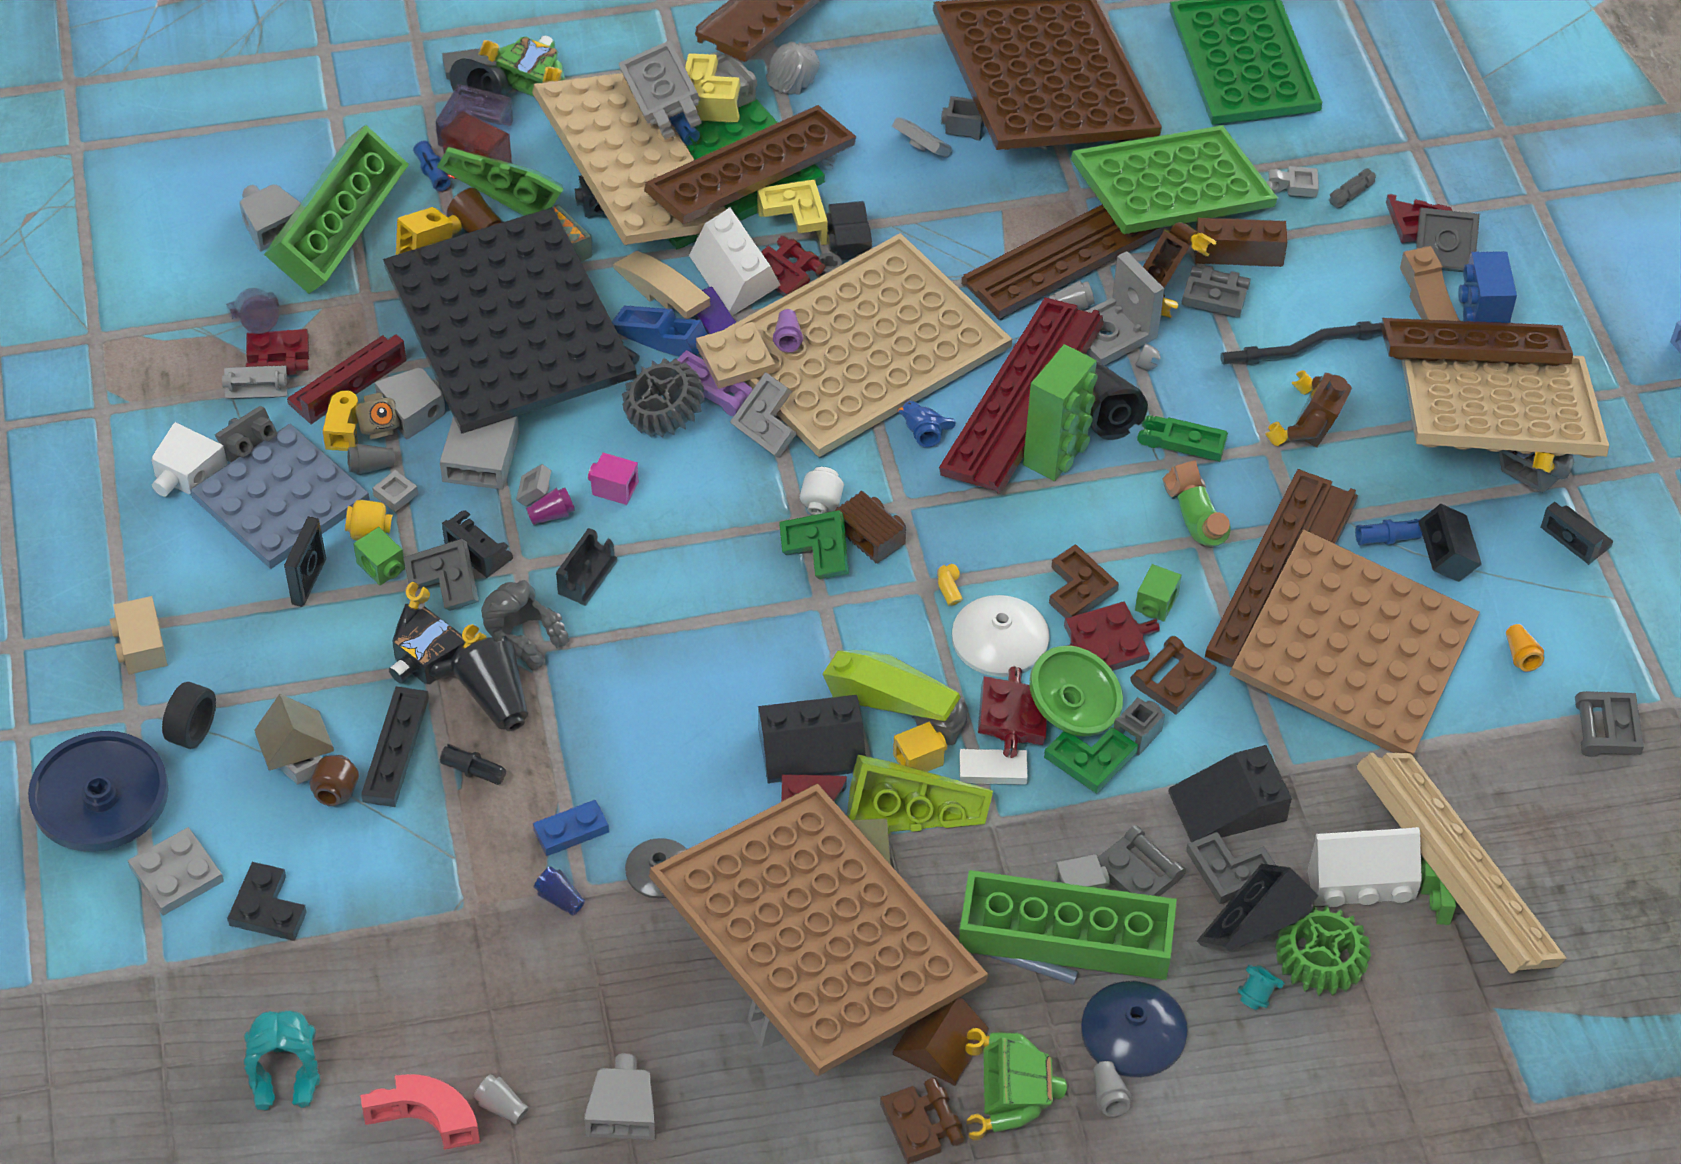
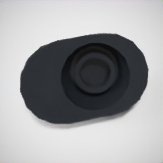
M462 58L456 60L450 69V84L455 94L463 101L486 110L497 108L507 92L513 88V85L508 83L504 71L496 65Z

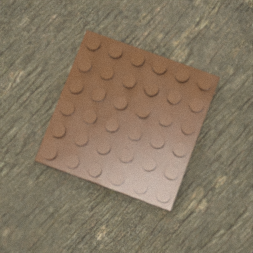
M1303 530L1229 675L1392 753H1411L1413 756L1480 611Z

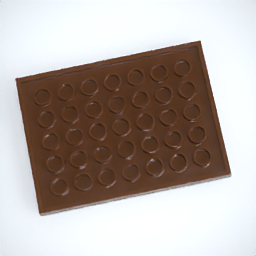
M1097 0L934 1L932 11L996 150L1160 136L1162 126Z

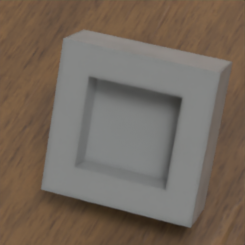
M541 464L522 475L516 500L527 506L545 496L549 490L551 470Z
M396 470L372 488L373 496L394 512L418 495L417 486Z
M317 756L280 767V769L298 785L311 780L314 770L322 757Z

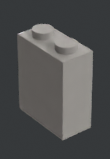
M518 416L461 434L453 417L440 459L442 482L504 490L520 434Z

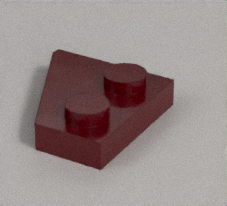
M1388 194L1386 199V205L1401 243L1417 241L1420 208L1453 211L1449 206L1433 205L1414 199L1413 204L1397 201V195Z

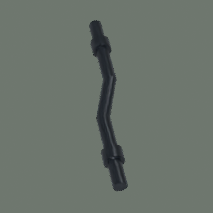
M1362 321L1352 326L1324 328L1288 346L1260 349L1257 346L1244 347L1241 351L1222 352L1220 355L1221 363L1244 362L1246 365L1259 364L1260 360L1295 357L1325 340L1357 337L1358 340L1371 339L1373 335L1382 334L1381 323Z

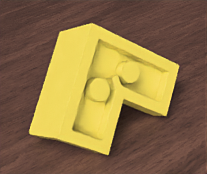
M688 54L685 69L700 98L699 104L695 106L700 120L738 122L737 99L741 86L739 77L715 76L718 65L717 55Z
M815 180L763 187L757 190L758 215L760 217L792 213L798 234L817 231L820 244H827L828 221Z

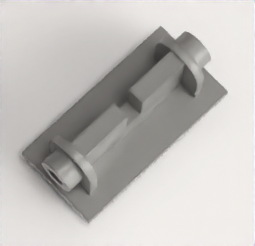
M287 366L224 368L225 375H222V386L225 388L226 399L287 397Z

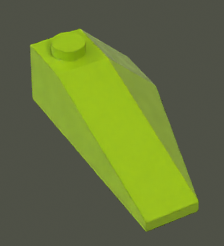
M838 650L822 673L833 697L857 695L859 706L946 721L961 698L957 691L894 656L866 650Z
M858 755L850 784L847 817L850 820L887 819L888 834L907 830L911 832L922 831V829L935 827L951 828L985 824L993 790L890 761Z

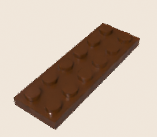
M1382 318L1381 331L1388 356L1399 360L1424 358L1428 361H1438L1440 359H1454L1458 362L1481 360L1492 364L1500 363L1501 361L1515 362L1521 365H1528L1530 363H1545L1550 366L1572 364L1573 351L1563 325Z

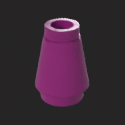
M555 488L527 507L526 511L532 524L535 525L569 517L568 513L575 511V508L566 488L560 490Z

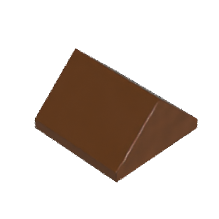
M959 997L909 1025L893 1050V1055L956 1086L973 1058L972 1055L966 1052L965 1045L980 1043L978 1040L967 1039L968 1031L972 1028H978L986 1036L989 1028L964 999Z

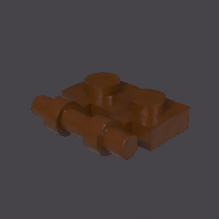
M930 1078L924 1082L928 1093L925 1096L919 1097L915 1087L911 1086L880 1097L882 1110L907 1164L941 1153L939 1139L948 1136L952 1146L960 1145L965 1140L961 1132L962 1124L958 1115H953L948 1104L950 1098L945 1088L940 1087L937 1078ZM935 1109L940 1122L931 1124L926 1112Z

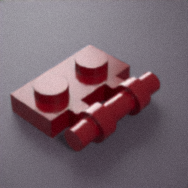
M784 235L780 236L777 240V245L780 247L777 251L768 245L761 252L780 283V286L775 290L783 296L792 293L811 281L806 273L807 271L821 274L825 269V265L819 261L817 255L811 251L806 252L801 248V244L793 238L788 239ZM796 258L797 261L793 264L788 259Z
M308 329L246 333V357L248 362L246 367L287 366V375H297L298 371H309Z

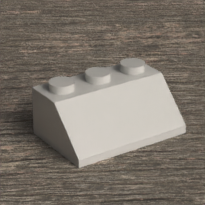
M728 208L704 224L689 256L709 287L712 286L732 316L780 286L771 266L731 208Z
M1419 827L1316 834L1307 870L1310 887L1319 895L1314 901V906L1328 905V907H1338L1342 904L1360 903L1362 905H1371L1376 902L1394 901L1404 903L1409 900H1416L1421 884Z

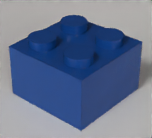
M1471 252L1469 264H1465L1463 269L1464 284L1460 285L1458 290L1459 302L1464 303L1463 321L1510 323L1517 292L1508 252Z

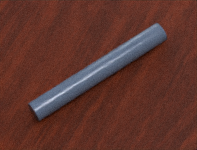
M985 955L1074 985L1078 975L1077 971L1055 964Z

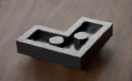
M256 862L251 863L228 915L229 926L295 941L307 911L303 904L277 899L286 878L285 869Z

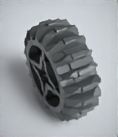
M663 358L660 364L652 360L651 367L647 369L641 366V373L637 375V378L632 379L633 382L625 383L626 392L622 394L624 401L622 404L623 410L630 424H633L640 433L646 432L650 437L657 433L663 438L667 431L675 435V430L679 427L686 430L685 423L687 421L695 422L694 413L702 412L700 404L705 402L704 386L701 380H699L700 377L697 372L691 369L686 362L681 364L676 358L671 362Z

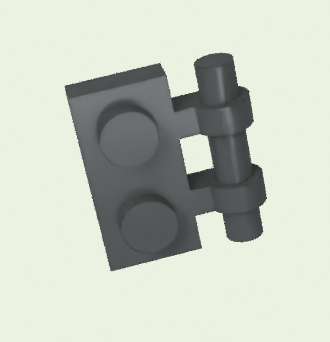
M1205 265L1204 268L1192 266L1181 305L1240 318L1251 278L1242 277L1240 273L1233 271L1230 274L1215 271L1214 267Z

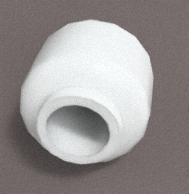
M817 467L814 471H810L805 475L800 493V501L808 508L809 513L817 515L835 511L839 507L844 483L838 477L839 474L835 470L827 467Z

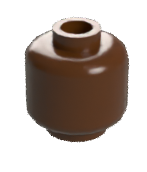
M343 755L325 756L319 760L310 780V789L315 798L324 805L336 806L343 804L353 794L359 779L358 770L350 759Z

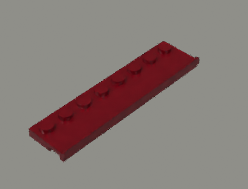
M1046 297L1043 299L940 464L941 476L995 490L997 494L1002 493L1024 457L1032 381L1064 344L1086 355L1104 324L1103 315H1100L1099 310L1094 309L1090 313L1078 310V305Z

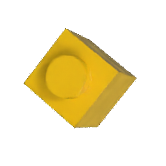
M930 722L894 735L893 756L898 764L926 772L944 765V752L947 750V744L942 733H936Z

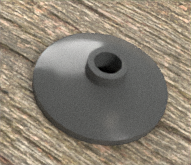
M665 838L650 839L637 845L630 852L625 864V872L629 884L634 890L644 896L666 898L649 877L650 868L657 865L654 863L655 861H665L687 849L680 843Z

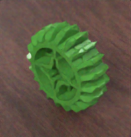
M1313 904L1312 911L1305 918L1279 930V939L1276 940L1275 948L1277 951V963L1282 964L1281 970L1283 975L1292 974V985L1302 982L1304 992L1310 987L1316 988L1318 996L1323 992V989H1327L1332 996L1337 993L1338 988L1346 992L1351 984L1357 985L1361 975H1364L1368 968L1367 962H1369L1371 956L1370 949L1368 948L1370 942L1369 937L1363 936V925L1354 926V916L1346 919L1342 917V909L1338 910L1335 914L1330 912L1328 905L1323 908V911H1318ZM1304 937L1306 940L1305 948L1299 951L1296 942ZM1347 949L1350 958L1342 963L1340 960L1341 952Z

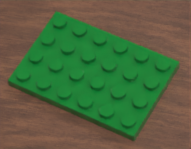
M1179 0L1170 2L1169 11L1211 125L1321 111L1322 100L1281 0Z

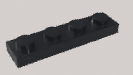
M395 687L361 793L362 802L396 807L428 704V691Z

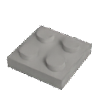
M189 827L128 860L130 869L162 915L224 882L222 873Z

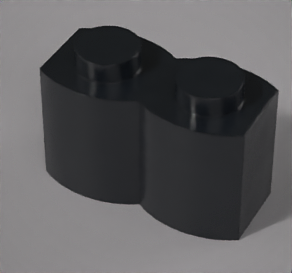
M864 201L829 204L828 213H825L828 221L827 231L831 232V234H828L829 251H834L842 260L855 258L872 249V237Z

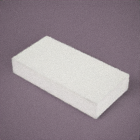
M960 749V781L970 784L1027 785V750H1017V756L1010 758V752L1008 757H1005L1003 750Z

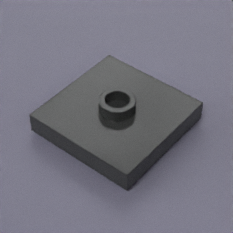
M1420 208L1416 249L1431 246L1442 265V270L1463 272L1464 265L1469 264L1471 252H1476L1480 214Z

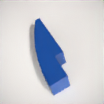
M624 305L612 320L617 333L652 349L676 356H681L686 350L697 356L699 351L696 347V338L707 335L701 320L676 318L673 310L666 308Z

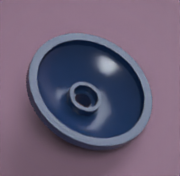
M1123 981L1102 988L1089 1000L1082 1015V1040L1091 1057L1097 1063L1104 1061L1112 1062L1117 1073L1126 1077H1148L1165 1071L1181 1056L1187 1040L1186 1018L1177 1001L1161 988L1145 982ZM1137 1014L1140 1015L1142 1018L1135 1019L1131 1015Z

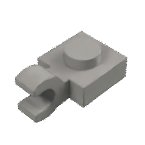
M1289 166L1287 172L1272 169L1269 170V181H1266V183L1274 193L1287 189L1288 195L1317 197L1319 190L1318 169Z

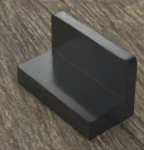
M1554 501L1546 508L1540 528L1588 565L1612 547L1613 540L1569 506L1561 507Z

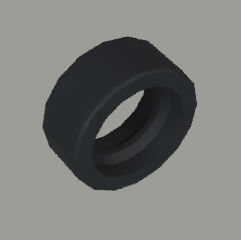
M189 681L179 685L170 697L162 720L164 739L188 749L196 748L204 740L213 722L216 710L214 691Z

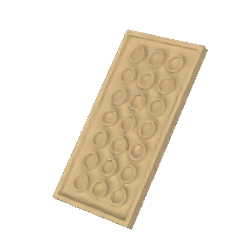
M622 73L534 84L532 92L624 245L700 234L706 222L726 210L722 206L688 223L681 224L644 192L645 182L694 161V158L672 124L671 127L675 136L666 140L657 123L651 125V123L647 124Z

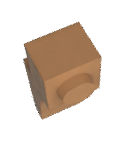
M1428 246L1404 251L1400 269L1411 288L1409 297L1420 318L1425 320L1460 321L1446 289L1442 265L1432 247Z

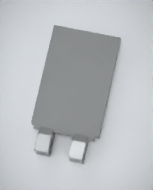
M670 40L618 63L647 124L651 123V125L657 123L665 140L675 136L668 118L678 113L684 112L691 128L702 123L695 107L699 104V95Z

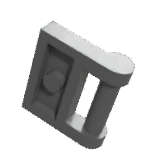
M1583 691L1575 695V705L1580 710L1583 732L1581 751L1583 755L1589 757L1597 756L1600 753L1641 755L1644 745L1636 693ZM1594 707L1602 708L1606 738L1597 737Z
M1135 825L1126 832L1123 838L1097 858L1100 866L1106 867L1109 881L1119 891L1161 896L1184 876L1186 869L1179 862H1172L1144 836L1145 832ZM1137 847L1165 874L1161 877L1156 875L1130 850Z

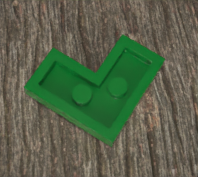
M840 510L779 522L781 547L785 555L813 550L815 576L818 579L849 574L844 516Z
M1113 727L1092 747L1073 734L1063 731L1045 749L1044 758L1097 794L1137 753L1138 744Z

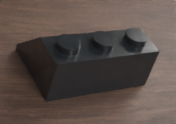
M857 695L758 706V730L767 783L782 782V775L835 776L851 774L854 772L857 756H866L863 723Z

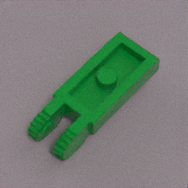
M1146 415L1141 423L1144 430L1141 429L1137 436V441L1141 445L1150 448L1160 446V448L1221 461L1228 437V432L1225 430L1170 417L1168 419L1159 416L1154 417L1153 415Z

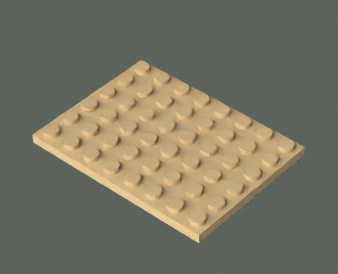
M901 233L726 328L729 329L750 322L754 323L775 362V372L770 373V375L792 390V393L777 412V415L797 433L796 435L818 457L823 456L896 414L898 409L903 407L906 402H917L1012 347V338ZM785 309H791L796 313L803 334V342L793 352H783L773 342V334L779 313ZM762 376L745 382L754 389Z

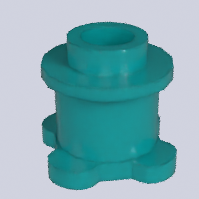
M1248 965L1245 970L1250 975L1244 985H1240L1237 988L1239 994L1242 995L1240 1000L1255 1010H1258L1260 1007L1267 1008L1270 1005L1268 999L1275 987L1282 989L1285 983L1260 965Z

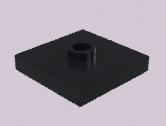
M307 517L284 564L291 603L295 606L303 607L326 561L319 518Z

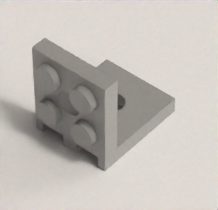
M1127 251L1117 256L1112 298L1086 311L1092 313L1094 309L1099 310L1100 315H1103L1104 321L1101 330L1113 332L1111 335H1104L1099 332L1086 353L1089 357L1103 365L1158 337L1164 288Z

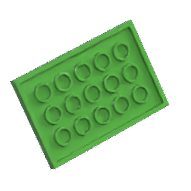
M1223 125L1074 150L1071 156V161L1123 234L1172 226L1178 222L1197 221V218H1215L1275 207L1278 199Z

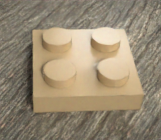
M753 322L696 338V347L718 389L763 376L765 372L768 374L775 372V362Z

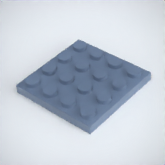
M291 424L279 430L277 436L270 441L264 440L252 448L251 453L243 458H237L191 489L192 498L269 569H272L288 558L308 516L319 518L323 534L346 518L348 506H353L355 501H370L369 493Z

